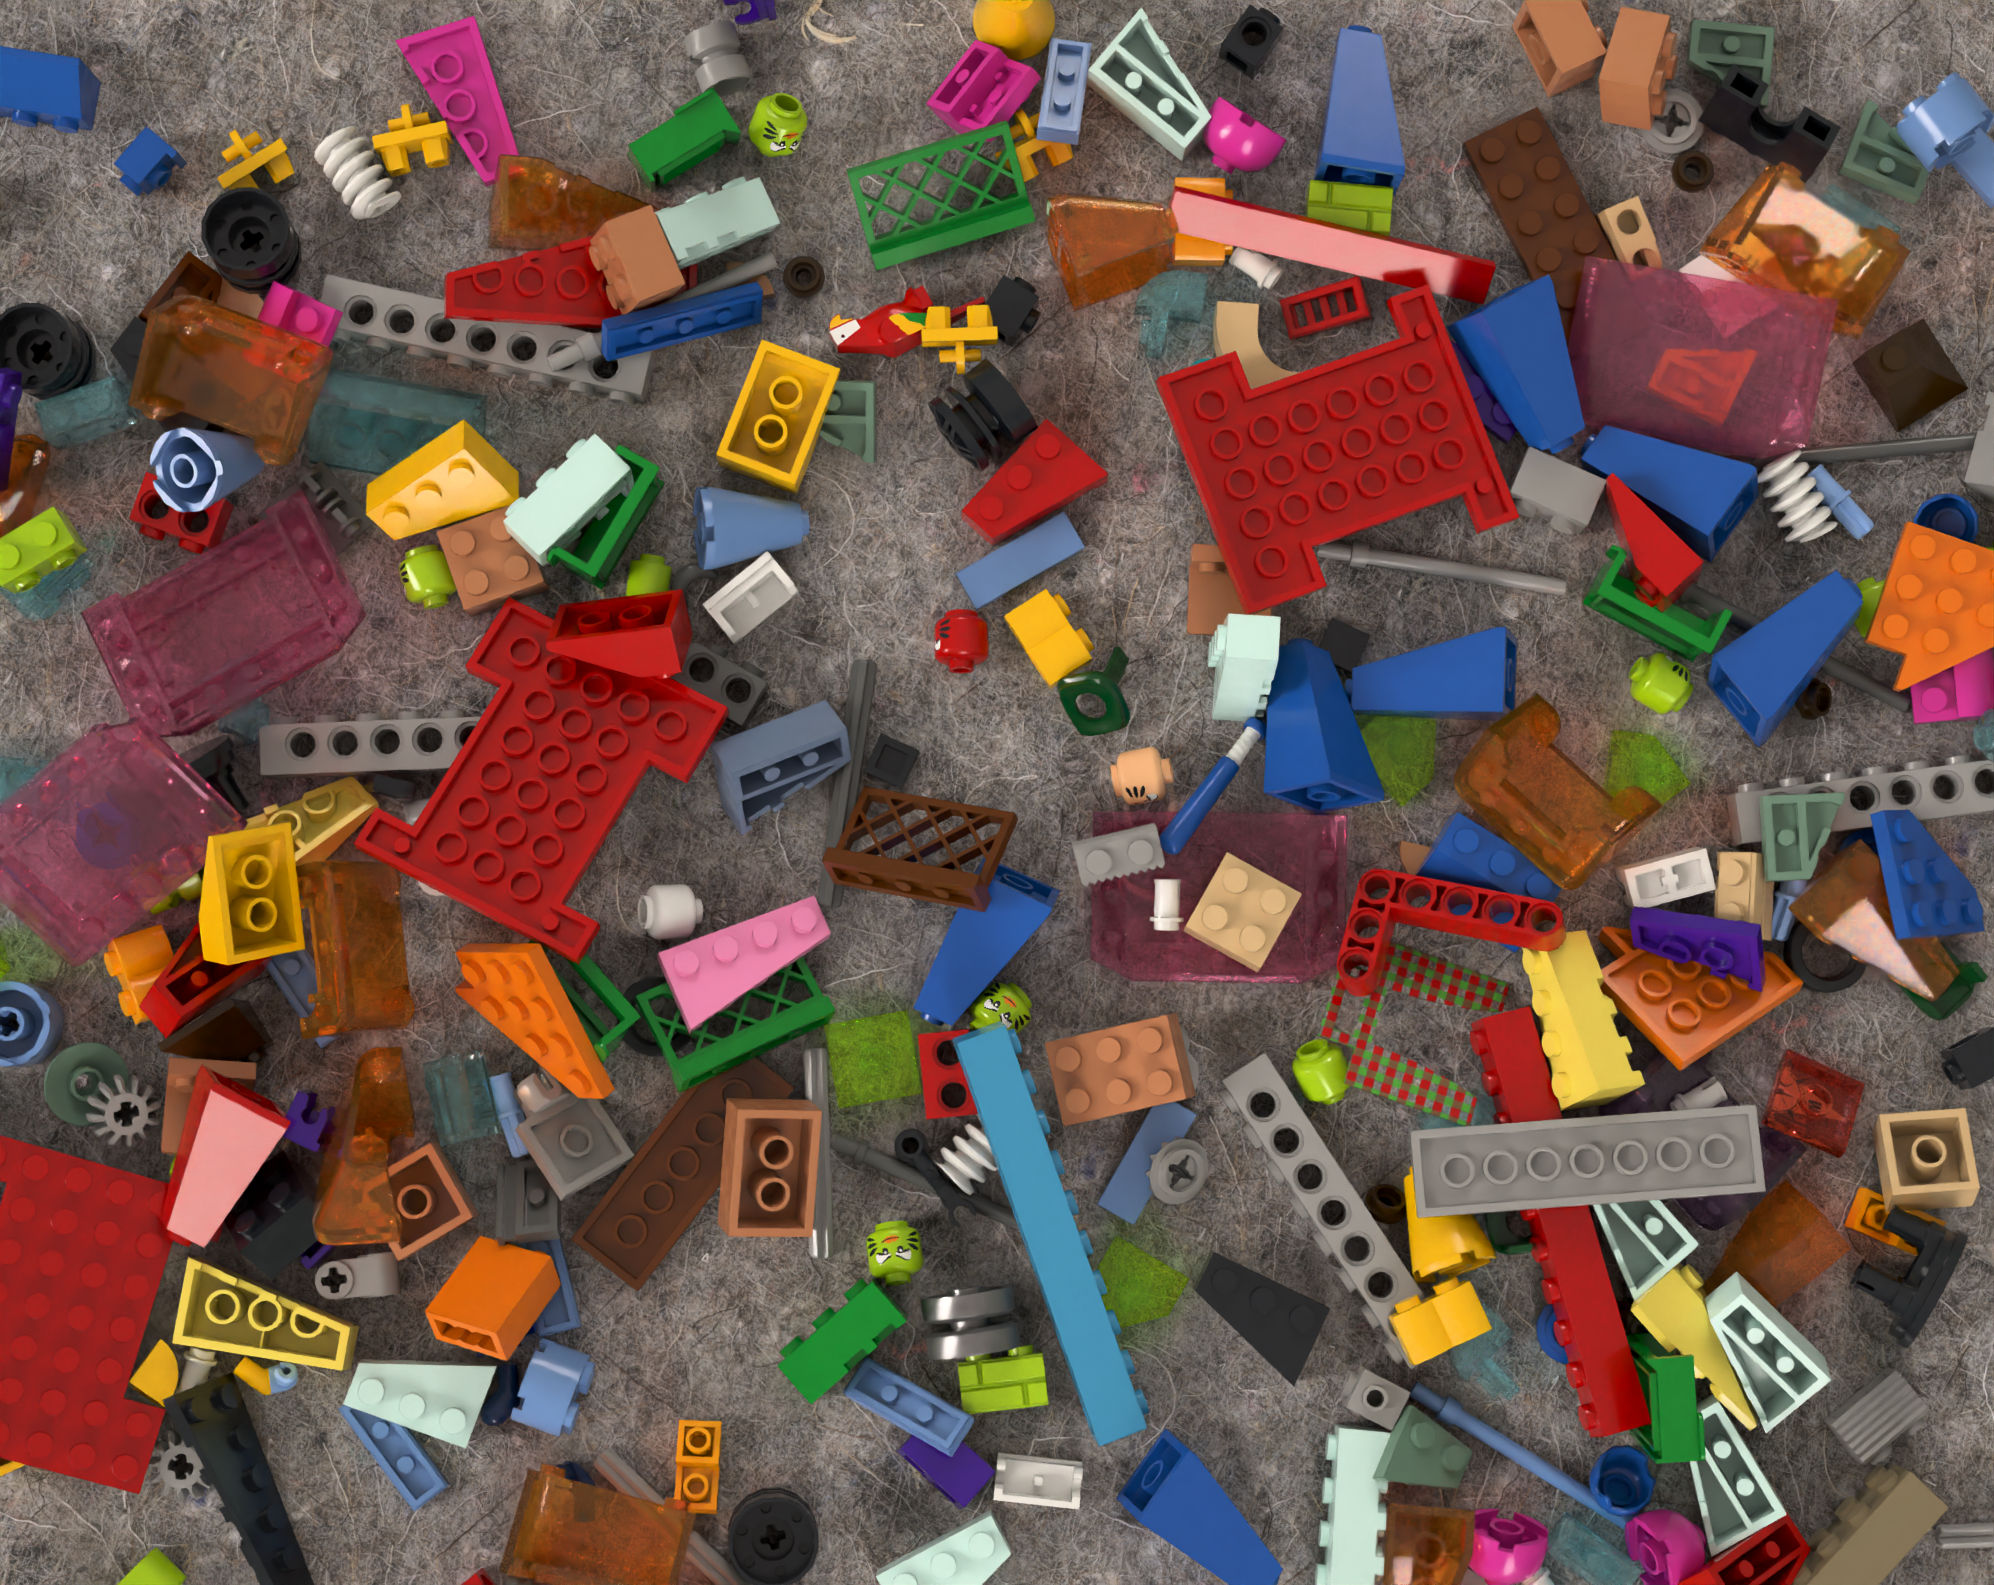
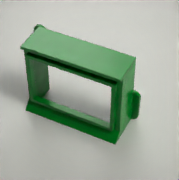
M713 87L676 109L673 118L628 145L629 152L627 155L651 193L655 191L656 182L660 187L723 149L724 143L738 146L741 132Z
M620 444L617 446L615 453L631 468L634 486L627 498L622 493H619L606 505L609 509L608 514L600 520L596 517L594 518L573 555L560 547L554 546L547 556V561L551 566L555 567L560 561L566 570L601 590L665 484L657 476L660 467L632 452L630 448L623 447Z
M1616 545L1609 547L1605 555L1610 560L1599 570L1582 604L1692 663L1703 652L1711 654L1724 628L1728 625L1733 612L1725 608L1718 614L1714 613L1705 621L1675 604H1672L1663 613L1656 606L1653 608L1641 602L1633 591L1636 587L1632 581L1617 574L1626 558L1627 552Z
M530 940L528 943H537V942H535V941H533V940ZM541 945L546 954L549 949ZM586 953L579 964L565 958L620 1021L610 1031L551 964L603 1064L610 1053L619 1047V1042L641 1015Z
M1649 1331L1641 1332L1640 1334L1626 1333L1651 1418V1424L1630 1430V1435L1656 1464L1705 1461L1704 1420L1702 1413H1697L1694 1356L1692 1354L1674 1356V1351L1669 1353Z

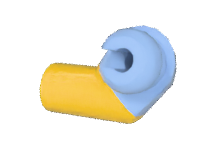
M245 1356L233 1372V1374L262 1395L287 1391L298 1381L296 1366L291 1362L285 1361L275 1366L262 1368Z

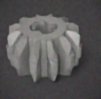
M117 1074L113 1076L114 1088L110 1089L102 1081L97 1084L98 1089L104 1094L102 1098L97 1096L88 1097L87 1102L99 1109L86 1113V1119L88 1122H98L92 1132L96 1137L107 1134L106 1142L108 1145L115 1146L122 1135L124 1144L127 1147H132L134 1144V1133L137 1132L143 1140L149 1138V1134L143 1128L144 1125H158L159 1119L148 1113L161 1108V1104L157 1099H149L154 1092L151 1085L147 1084L139 1088L140 1078L132 1075L125 1086L122 1076ZM126 1102L133 1109L126 1111V1118L121 1120L114 1112H118L121 1109L120 1103Z
M176 1430L167 1433L168 1443L163 1441L155 1443L154 1449L162 1457L150 1458L149 1466L159 1468L160 1471L152 1475L150 1481L151 1483H157L164 1480L165 1485L160 1492L164 1497L170 1495L176 1488L177 1502L186 1501L189 1492L193 1498L198 1500L204 1496L203 1486L212 1489L214 1485L210 1484L207 1486L199 1472L204 1466L194 1447L187 1448L180 1434ZM186 1457L188 1463H192L194 1466L193 1470L186 1473L184 1467L178 1466V1460Z

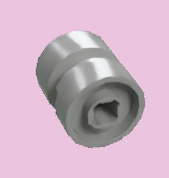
M723 21L703 26L688 34L683 40L691 64L699 66L695 75L702 93L713 87L718 96L722 97L735 93L752 82L753 77L745 55L737 53L741 43L732 22Z

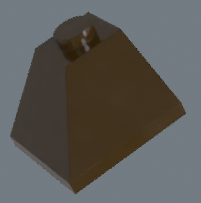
M1924 319L1895 333L1863 353L1852 363L1896 432L1901 431L1968 389Z
M230 998L157 1045L161 1052L195 1059L259 1063L268 1056L265 1050L275 1043L250 1002Z

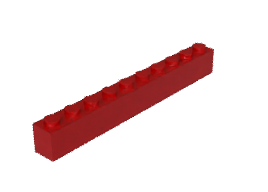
M1530 1006L1485 1017L1471 1023L1473 1031H1470V1043L1474 1053L1481 1057L1485 1071L1481 1075L1482 1085L1487 1096H1492L1496 1113L1493 1115L1494 1124L1563 1119L1557 1097L1552 1090V1080ZM1588 1205L1519 1210L1523 1220L1528 1221L1532 1237L1529 1239V1243H1533L1531 1254L1537 1263L1540 1262L1545 1279L1541 1281L1542 1292L1546 1302L1549 1305L1552 1304L1557 1320L1553 1324L1554 1333L1559 1345L1565 1347L1569 1361L1566 1364V1375L1571 1387L1576 1388L1581 1403L1578 1406V1416L1585 1431H1589L1592 1438L1606 1437L1651 1424V1418Z

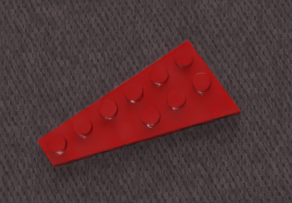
M593 236L562 243L559 246L541 251L535 250L523 253L521 256L506 260L492 261L449 272L445 275V319L602 329L603 319L622 314L620 309L615 310L608 299L606 286L609 284L603 270L598 271L591 260L589 247L592 246L590 240ZM698 263L680 270L685 284L673 297L697 286Z

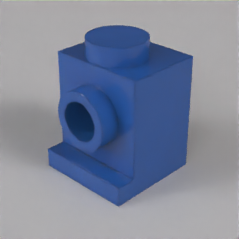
M146 126L113 164L123 173L119 181L139 197L143 191L149 195L154 188L160 189L170 179L172 175L171 169L175 164L183 169L187 163L175 149Z

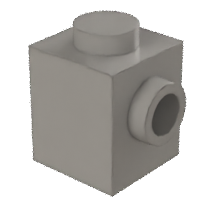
M1362 1366L1359 1367L1357 1373L1349 1372L1340 1390V1394L1345 1396L1342 1402L1343 1406L1391 1431L1411 1393L1407 1389Z

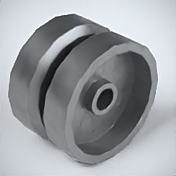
M979 1285L947 1290V1293L920 1299L923 1321L929 1324H951L950 1328L936 1330L926 1336L929 1360L969 1357L1021 1347L1017 1323L1013 1321L991 1322L990 1317L1008 1314L1015 1309L1012 1285L994 1287Z

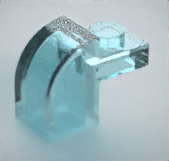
M1184 270L1166 271L1153 277L1142 288L1137 299L1134 314L1151 317L1150 320L1142 319L1139 344L1146 345L1145 357L1162 358L1168 319L1200 324L1208 274Z
M1480 1301L1492 1329L1449 1349V1360L1460 1379L1467 1381L1477 1371L1480 1376L1475 1381L1490 1397L1494 1399L1499 1394L1509 1401L1520 1388L1490 1357L1515 1333L1485 1302Z

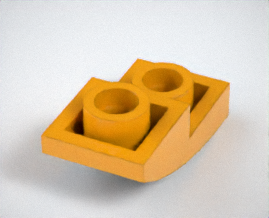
M1859 1187L1844 1226L1917 1256V1246L1888 1230L1882 1229L1890 1213L1885 1210L1883 1195L1870 1189ZM1920 1210L1906 1211L1929 1224L1931 1221H1934L1943 1227L1945 1226V1221Z
M679 1420L674 1512L717 1514L722 1440L721 1421Z

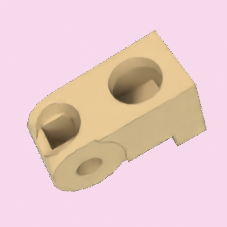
M1638 196L1607 208L1595 215L1599 227L1605 231L1616 259L1629 282L1662 269V259L1656 245V238Z

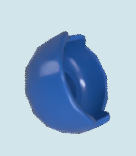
M1951 493L1937 494L1924 501L1913 518V523L1970 543L1974 542L1979 532L1978 513L1967 499Z
M1629 1445L1613 1446L1596 1460L1590 1471V1490L1599 1507L1607 1513L1618 1517L1636 1515L1650 1503L1656 1479L1652 1477L1649 1471V1459L1643 1452Z

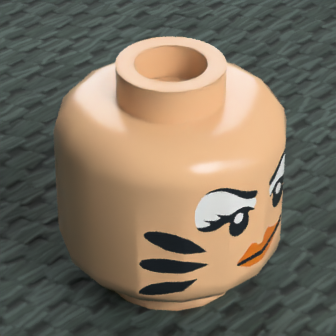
M1155 747L1122 752L1118 755L1116 764L1110 765L1115 795L1117 798L1123 797L1129 805L1162 800L1167 793V784L1174 783L1170 758L1162 759Z

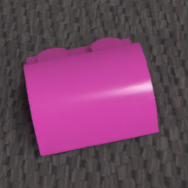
M975 40L927 101L926 105L959 134H963L1005 120L1008 122L1018 107L1029 98L1032 89L1041 77L1032 67L1008 59L998 47ZM995 137L986 139L985 141L991 143Z
M273 280L241 358L299 386L311 389L343 312L286 284Z
M1992 648L1910 686L1914 725L1994 718V712L1988 711L1994 709V659Z

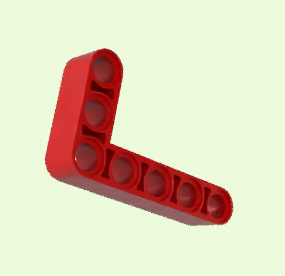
M1372 869L1363 874L1358 882L1337 959V970L1344 988L1350 994L1360 997L1372 994L1380 983L1396 922L1539 951L1558 949L1566 939V927L1560 908L1555 903L1547 900L1386 869ZM1385 888L1389 890L1384 898H1370L1371 894L1377 889ZM1426 896L1430 898L1429 903L1423 907L1411 906L1412 901L1417 897ZM1467 904L1472 906L1471 910L1465 915L1452 914L1453 909L1458 905ZM1503 912H1509L1514 915L1509 922L1504 924H1498L1493 921L1498 914ZM1545 920L1556 923L1555 927L1547 932H1540L1535 929L1537 924ZM1376 927L1379 929L1377 934L1371 938L1359 937L1365 928ZM1354 967H1368L1367 972L1361 977L1353 978L1348 976Z

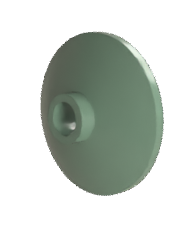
M81 1042L71 1045L61 1051L47 1069L44 1079L46 1102L57 1117L69 1124L76 1126L96 1125L98 1122H88L86 1119V1113L99 1109L87 1102L88 1097L97 1096L102 1098L104 1094L98 1089L97 1084L102 1081L112 1089L114 1088L113 1076L117 1074L122 1076L126 1086L129 1080L127 1066L116 1051L104 1044ZM82 1074H87V1084L84 1087L77 1088L76 1079Z

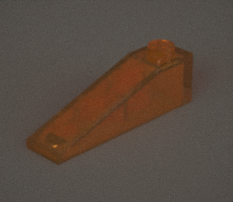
M500 154L489 204L488 248L541 251L556 247L562 243L593 236L604 222L650 204L620 191L613 192L592 183L590 178L581 174L574 175L554 166L555 163L546 159ZM652 205L654 212L661 210Z
M1861 839L1838 852L1788 907L1818 939L1829 945L1835 943L1853 953L1852 958L1863 964L1869 962L1887 972L1891 980L1931 1002L1937 1000L1960 973L1937 937L1896 940L1880 859Z
M1784 1180L1751 1208L1743 1226L1734 1240L1727 1246L1723 1258L1711 1277L1707 1278L1702 1288L1708 1296L1735 1272H1738L1773 1307H1776L1819 1276L1851 1248L1828 1219L1787 1180Z
M1388 1503L1383 1585H1461L1473 1556L1475 1510Z

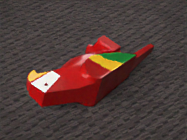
M923 285L916 289L910 287L906 291L903 301L881 306L862 319H841L840 314H837L829 323L830 339L838 353L881 354L896 358L922 344L921 329H926L928 307H934V304ZM983 296L951 310V324L967 316V306L985 305Z

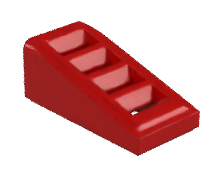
M1360 276L1279 300L1290 340L1373 319L1364 282ZM1352 291L1357 311L1349 313L1344 293ZM1335 295L1340 316L1333 318L1328 297ZM1319 300L1324 321H1316L1311 301ZM1295 305H1303L1308 323L1307 326L1300 327Z

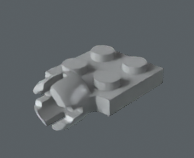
M541 1068L542 1074L540 1076H537L536 1073L530 1074L513 1091L515 1099L526 1114V1120L520 1123L515 1131L560 1201L627 1164L632 1160L634 1154L598 1099L578 1098L545 1068Z

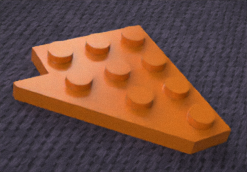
M1909 521L1904 524L1875 612L1864 639L1865 643L1904 656L1892 690L1899 692L1994 647L1993 550Z
M1606 926L1601 929L1598 937L1618 958L1601 969L1604 976L1603 983L1600 986L1602 993L1608 996L1609 999H1613L1614 1005L1679 1071L1798 993L1804 983L1772 952L1763 951L1766 981L1763 991L1759 992L1748 988L1749 981L1728 973L1725 979L1711 975V968L1701 963L1689 960L1681 964L1633 947L1631 930Z
M467 943L455 952L462 965L461 971L466 980L454 989L459 996L578 1098L604 1099L615 1090L540 943Z

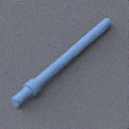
M1418 1381L1411 1387L1409 1397L1436 1413L1435 1418L1448 1426L1453 1424L1620 1528L1625 1530L1626 1523L1635 1517L1633 1515L1618 1517L1607 1513L1599 1507L1590 1488L1462 1409L1463 1404L1452 1397L1446 1396L1443 1398Z

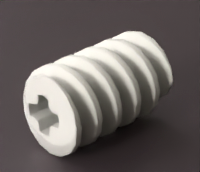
M355 126L342 128L321 142L315 151L314 158L318 164L324 165V173L328 178L333 179L332 185L336 191L342 192L341 199L346 205L351 206L350 212L355 219L375 218L392 208L401 199L402 195L399 191L386 194V191L393 182L390 177L379 181L376 179L383 172L384 168L381 164L368 166L375 157L373 151L359 153V150L366 143L363 137L350 139L355 132Z
M1801 450L1792 451L1763 467V471L1757 476L1758 483L1770 482L1771 484L1762 494L1763 497L1777 496L1778 501L1770 508L1771 513L1784 511L1786 514L1777 523L1778 527L1792 526L1793 531L1784 538L1786 542H1807L1824 535L1838 525L1835 521L1823 522L1831 514V509L1828 506L1816 507L1824 498L1823 493L1820 491L1809 492L1815 486L1816 479L1814 477L1801 478L1809 468L1808 463H1793L1801 455Z
M968 1123L965 1129L970 1139L967 1141L956 1135L953 1141L957 1151L953 1152L943 1147L940 1152L945 1163L935 1162L965 1193L971 1195L974 1190L969 1179L973 1178L984 1183L986 1177L982 1167L985 1166L996 1171L997 1166L983 1126L979 1129Z

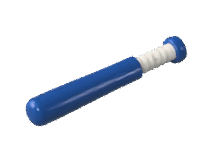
M1250 717L1244 723L1245 731L1236 741V744L1233 745L1226 756H1222L1207 777L1159 836L1162 850L1172 855L1181 852L1239 771L1238 765L1241 764L1258 740L1266 738L1267 726L1264 722L1255 717Z

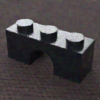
M1733 64L1709 100L1698 121L1708 126L1713 132L1723 135L1742 146L1750 154L1758 156L1779 168L1787 176L1794 177L1806 184L1829 151L1841 127L1806 106L1794 120L1781 122L1770 118L1764 112L1761 105V98L1769 84Z

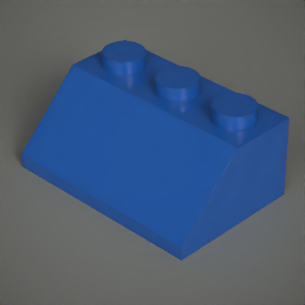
M0 46V116L12 118V122L26 127H37L38 122L53 124L52 127L65 133H78V128L93 129L101 82L80 58Z
M1459 812L1450 815L1415 874L1432 879L1547 900L1552 903L1567 880ZM1467 904L1458 905L1453 909L1452 914L1465 915L1471 910L1472 906ZM1503 912L1498 914L1493 921L1498 924H1504L1509 922L1514 915L1509 912ZM1498 943L1513 953H1516L1520 948L1518 946Z

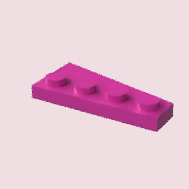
M471 16L395 40L485 186L525 175V170L475 17Z

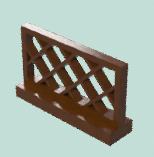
M864 786L836 848L827 847L821 861L834 884L986 912L992 899L988 888L1018 818L1015 812ZM872 801L888 804L890 810L869 821L867 820L866 814ZM915 809L924 810L927 813V817L906 828L900 818ZM952 816L963 817L966 823L945 834L942 833L938 826L940 822ZM896 820L901 830L878 841L874 831ZM989 823L1001 824L997 834L983 841L980 840L976 830ZM934 826L939 837L916 849L911 838ZM972 833L977 844L954 855L949 844ZM870 834L875 843L874 845L860 852L850 851L854 841ZM906 840L912 849L911 852L898 859L888 858L885 854V851ZM945 847L950 856L949 859L936 866L926 865L922 858ZM981 854L984 855L986 861L980 874L964 872L960 865Z

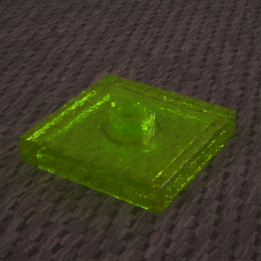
M908 1010L824 1025L839 1109L922 1094Z

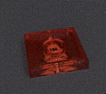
M1787 1049L1781 1056L1761 1123L1840 1159L1846 1152L1865 1083Z

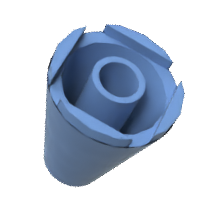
M177 428L164 433L156 441L150 456V467L155 466L157 480H153L155 490L167 505L179 512H200L209 508L259 475L265 464L264 451L256 439L250 436L194 428Z
M708 486L695 488L693 516H697V530H693L697 561L702 570H713L761 556L767 551L771 553L801 544L803 536L809 535V515L807 510L801 511L798 502Z

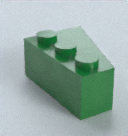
M861 1278L843 1294L848 1300L846 1304L837 1312L831 1307L827 1308L811 1323L816 1330L803 1341L797 1335L779 1351L784 1359L777 1365L778 1368L810 1404L814 1403L838 1382L861 1359L871 1353L890 1333L907 1321L908 1314L876 1278L872 1279L868 1284Z

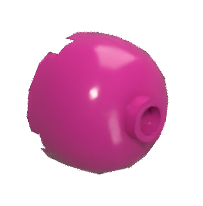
M1218 96L1208 111L1211 119L1203 131L1205 145L1215 154L1211 162L1231 175L1235 168L1251 173L1269 166L1279 155L1287 141L1220 96Z
M1477 1509L1467 1513L1462 1528L1461 1548L1467 1565L1476 1574L1484 1578L1488 1585L1517 1584L1536 1574L1544 1561L1548 1549L1549 1531L1547 1527L1539 1521L1514 1512V1520L1496 1518L1500 1509Z
M1661 1508L1641 1513L1626 1523L1625 1542L1628 1554L1632 1562L1640 1560L1645 1573L1640 1574L1639 1577L1644 1585H1677L1704 1566L1705 1548L1707 1546L1706 1537L1698 1525L1692 1524L1688 1518L1671 1509Z

